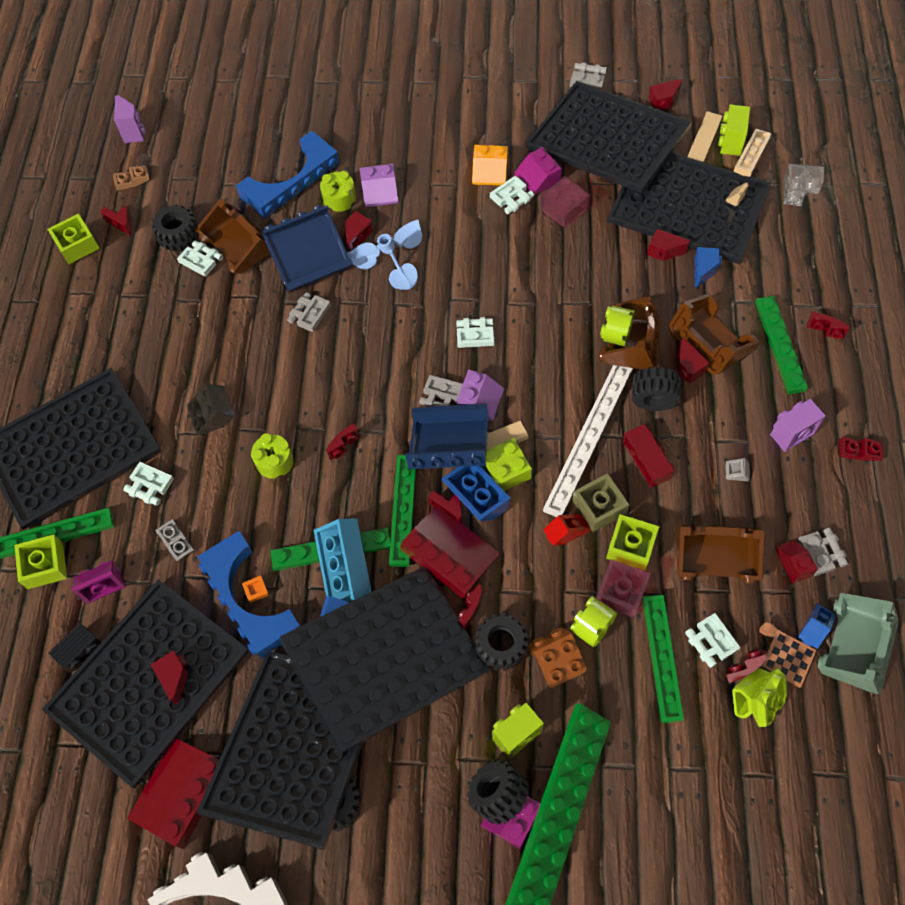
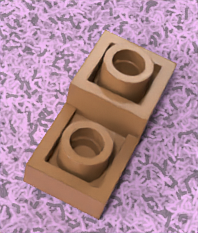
M146 166L129 167V172L113 174L116 190H123L148 181L149 176Z

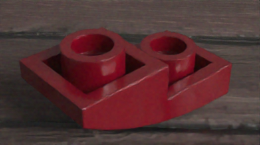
M812 312L807 321V328L825 330V336L834 339H844L849 330V325L839 319L817 312Z
M354 423L342 430L326 448L330 461L342 457L347 452L345 445L355 442L360 437Z
M842 437L839 439V457L863 461H882L883 442L868 438L859 441Z
M478 585L475 589L471 588L465 596L466 606L469 608H464L458 616L460 618L459 623L465 630L474 620L482 599L481 585Z
M760 649L747 652L748 655L744 656L746 665L737 663L729 666V669L726 670L728 682L731 683L744 678L758 669L767 659L766 651H760Z

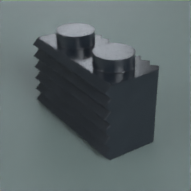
M79 623L48 654L63 669L71 673L83 664V660L91 655L101 642L83 624Z

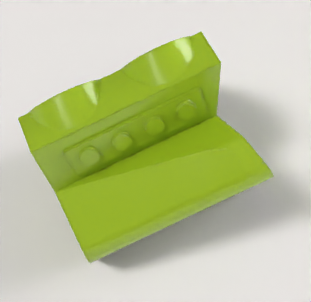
M758 668L745 676L732 690L735 715L740 718H747L753 714L759 727L770 725L775 718L776 712L783 707L787 697L786 676L778 668L771 672Z

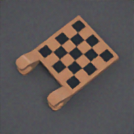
M765 622L759 631L773 639L766 653L767 659L760 667L769 672L778 668L786 676V681L801 688L816 650L779 631L772 624Z

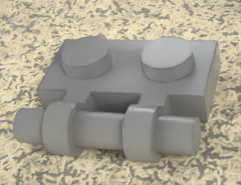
M584 62L582 64L575 63L574 69L580 70V72L573 71L570 87L576 81L602 90L605 76L599 75V73L606 74L607 68L597 64L593 66L587 65Z
M305 293L297 301L298 304L295 309L290 311L287 321L293 324L295 320H298L297 324L299 327L314 332L330 308L331 303L316 295L312 300H309L311 295Z
M429 375L423 390L424 394L429 395L428 399L421 397L419 404L426 407L451 406V402L457 403L463 384ZM435 398H441L445 401L444 403L435 401Z
M831 528L823 530L825 538H821L819 532L798 538L799 544L809 551L818 568L814 576L834 571L836 567L833 562L838 561L840 567L848 565L847 555L844 550H841L837 542L839 539ZM830 545L834 554L829 555L825 546Z

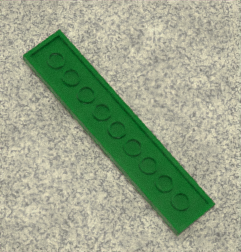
M575 703L505 905H551L611 724L610 721L582 704Z

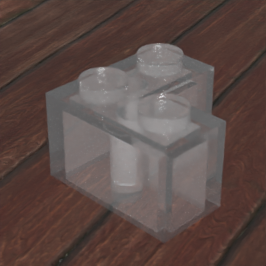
M789 164L784 176L783 204L801 206L806 193L818 194L824 181V167Z

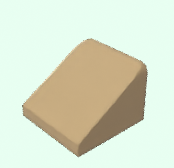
M748 183L735 188L727 197L726 202L738 206L746 194Z

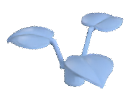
M412 221L400 228L395 233L394 239L388 234H382L378 237L377 242L379 245L377 247L372 243H364L348 252L347 255L356 267L369 269L376 265V257L380 255V251L390 254L397 267L389 275L390 284L396 289L409 290L415 286L418 279L416 268L410 263L400 267L393 254L394 244L400 248L404 245L405 248L411 249L421 243L422 231L419 221Z

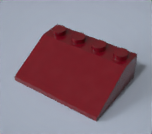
M439 505L414 527L402 541L400 547L402 552L421 567H426L432 576L462 600L500 555L499 552Z
M175 739L165 752L127 819L175 847L184 849L202 815L197 813V810L219 760L183 741Z

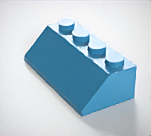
M357 518L338 519L314 529L326 596H332L350 603L372 592Z

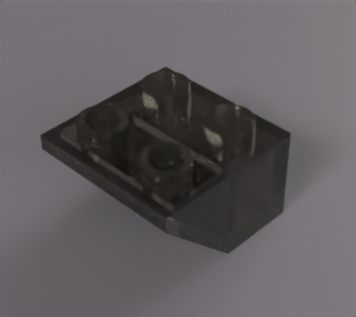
M205 383L187 404L193 427L198 436L225 427L234 417L225 387L221 385Z

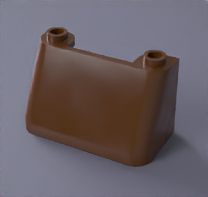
M221 198L195 229L199 234V238L207 244L209 242L213 244L228 260V269L234 274H242L270 254L262 232L239 209Z
M709 293L683 302L670 322L669 330L679 342L685 338L709 362L707 370L711 374L717 375L755 350L760 341L752 334H744L738 339L715 317L719 310V304Z
M651 296L609 305V307L614 305L635 310V314L632 316L631 321L633 323L626 346L609 343V346H603L599 352L601 361H604L607 365L640 370L652 367L657 368L661 321Z
M676 524L677 575L681 576V580H693V577L698 575L738 577L743 579V583L751 584L756 583V580H762L764 530L752 527Z

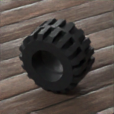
M183 205L166 206L165 209H160V212L156 213L155 218L152 219L153 232L159 244L166 250L182 251V249H186L189 245L192 246L193 241L198 239L197 236L199 234L195 231L198 225L194 215L189 208H184Z
M652 367L640 370L634 375L632 402L639 408L648 411H665L676 407L680 403L681 380L676 372L661 367Z
M495 613L491 615V619L486 617L484 623L479 624L478 631L475 634L477 653L481 660L489 668L493 666L494 670L498 671L499 668H503V671H507L508 667H511V669L515 668L517 663L520 664L527 652L528 634L526 633L525 626H521V621L518 618L514 620L513 615L510 614L508 617H505V613H500V616L496 617ZM497 633H505L512 637L514 645L509 650L497 651L490 646L489 640Z
M496 759L492 760L490 763H485L484 767L479 768L477 774L472 777V782L468 787L470 790L467 792L468 803L473 810L490 823H495L496 825L508 823L509 819L513 820L516 814L521 812L522 806L526 804L527 800L525 798L529 793V790H527L529 787L528 782L508 762L502 759L498 761Z
M351 778L345 792L344 805L338 811L332 828L336 832L341 831V828H348L349 824L357 819V813L360 814L361 793Z

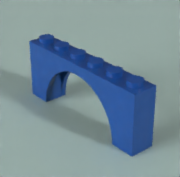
M313 131L299 139L307 160L303 169L296 176L287 181L274 184L261 183L248 176L236 185L239 197L264 219L340 163L338 152Z
M240 531L197 556L201 562L198 566L204 575L208 573L210 579L207 581L212 589L219 591L220 594L217 597L223 606L227 604L230 609L227 614L232 622H238L240 627L237 630L243 639L247 637L250 643L247 644V647L252 655L257 653L260 659H262L267 651L272 652L282 645L279 640L280 636L300 627L290 609L273 616H258L246 612L237 605L233 594L234 577L241 563L253 553Z

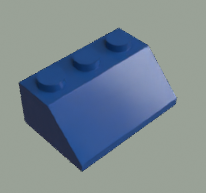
M481 466L457 467L442 478V481L480 522L494 520L508 510L511 498Z

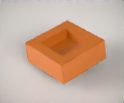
M261 575L242 583L250 603L269 596Z

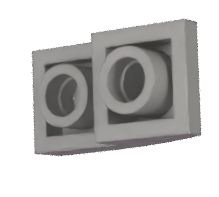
M173 519L156 529V532L176 561L194 551Z

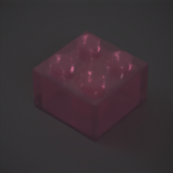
M563 177L541 195L540 209L563 227H567L589 208L590 195L567 177Z
M611 559L597 599L614 611L635 618L650 573Z

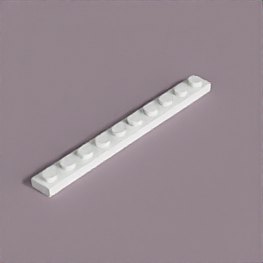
M613 365L543 508V512L555 517L564 514L633 368Z

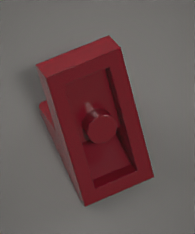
M126 205L118 213L106 207L100 210L105 222L129 236L132 235L131 214Z
M433 491L428 496L431 506L435 508L439 505L462 523L460 499L456 495L449 502L441 493L437 494Z

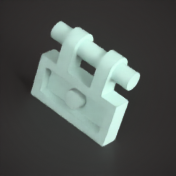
M514 176L492 191L490 198L500 207L507 204L508 207L504 210L506 214L517 211L522 204H527L534 197V193L532 191L524 192L526 184L517 176ZM518 196L519 199L514 201L513 199Z
M195 240L192 243V246L195 248L187 247L177 260L182 265L206 277L216 266L214 260L221 261L223 255L217 249H211L207 247V244Z
M480 317V319L469 320V318H463L464 320H456L457 327H464L457 328L458 348L494 346L493 326L486 327L493 325L492 318L485 319V317Z
M139 462L129 477L134 481V484L132 486L125 485L124 491L129 493L131 497L143 499L149 505L154 504L158 506L161 499L155 497L157 492L164 495L174 478L167 473ZM142 486L149 488L147 493L141 490Z
M715 613L697 624L698 629L701 631L700 633L696 634L692 628L685 632L691 646H695L700 653L701 660L706 662L710 668L717 664L713 658L714 655L717 654L721 661L740 650V646ZM706 638L712 648L707 650L701 640Z

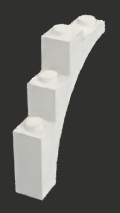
M203 852L191 858L192 862L186 865L189 872L188 875L187 873L181 874L174 879L175 883L169 887L162 886L153 892L154 896L148 899L150 905H167L173 901L191 896L213 895L227 898L240 905H288L276 879L265 877L255 883L256 888H253L244 867L236 866L235 864L223 870V875L221 876L213 856Z

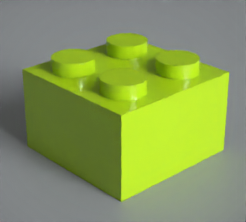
M729 105L728 112H724L723 122L725 124L722 123L720 128V134L723 135L720 136L718 146H721V154L741 155L748 132L750 107Z
M79 213L48 228L50 235L68 264L100 249Z
M514 438L488 449L486 466H481L503 491L530 480L532 475V468Z
M620 514L606 559L645 571L659 526Z
M55 535L14 545L18 582L25 588L31 589L67 579L63 542Z
M527 703L523 706L518 704L510 711L511 716L506 720L502 718L493 725L492 740L509 760L541 734L544 723Z

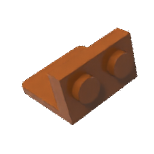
M557 628L550 635L538 637L532 641V644L528 645L530 653L537 659L547 685L550 688H554L586 671L585 663L574 637L565 628Z

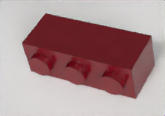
M643 424L624 433L623 443L650 488L672 479L674 466L665 457L662 446L658 445L655 441V436L651 429H648Z

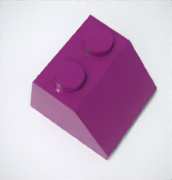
M541 147L527 155L515 171L514 176H517L526 184V190L528 192L532 191L535 196L560 183L561 167Z
M106 561L96 568L82 571L80 575L73 577L72 583L73 592L87 604L126 588L119 567L113 561Z
M526 796V804L522 806L521 812H518L513 820L509 819L508 823L496 825L484 818L481 827L521 849L535 821L540 803Z

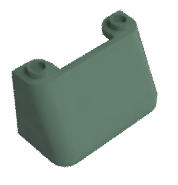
M840 593L839 600H835L834 612H837L838 622L829 654L825 653L823 657L820 656L818 669H820L823 675L865 691L880 694L898 628V615L894 603Z

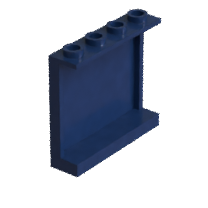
M323 205L316 206L309 213L306 211L301 212L294 219L286 218L280 221L281 224L276 226L274 224L268 225L262 231L263 238L288 293L348 269L353 265L329 214L328 205L324 207Z
M487 404L412 408L413 427L409 453H405L408 469L486 466L489 428Z

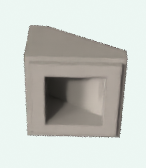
M745 458L726 461V479L749 481L750 469L748 461Z

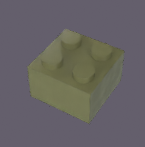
M608 473L573 492L572 501L593 532L617 520L620 514H627L629 504Z

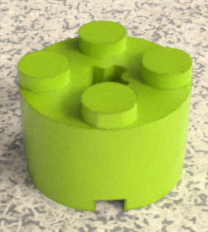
M346 171L323 175L320 189L324 205H328L329 208L336 212L348 210L351 204L356 201V192L351 176Z
M614 305L612 307L608 306L605 315L607 324H603L600 333L603 341L625 347L633 323L631 320L635 310Z
M263 434L254 443L251 450V457L255 466L264 477L274 479L282 474L284 476L293 466V455L289 444L279 435Z
M591 596L585 605L587 608L584 611L580 610L575 616V622L570 631L594 647L605 636L610 624H613L618 613L597 598Z

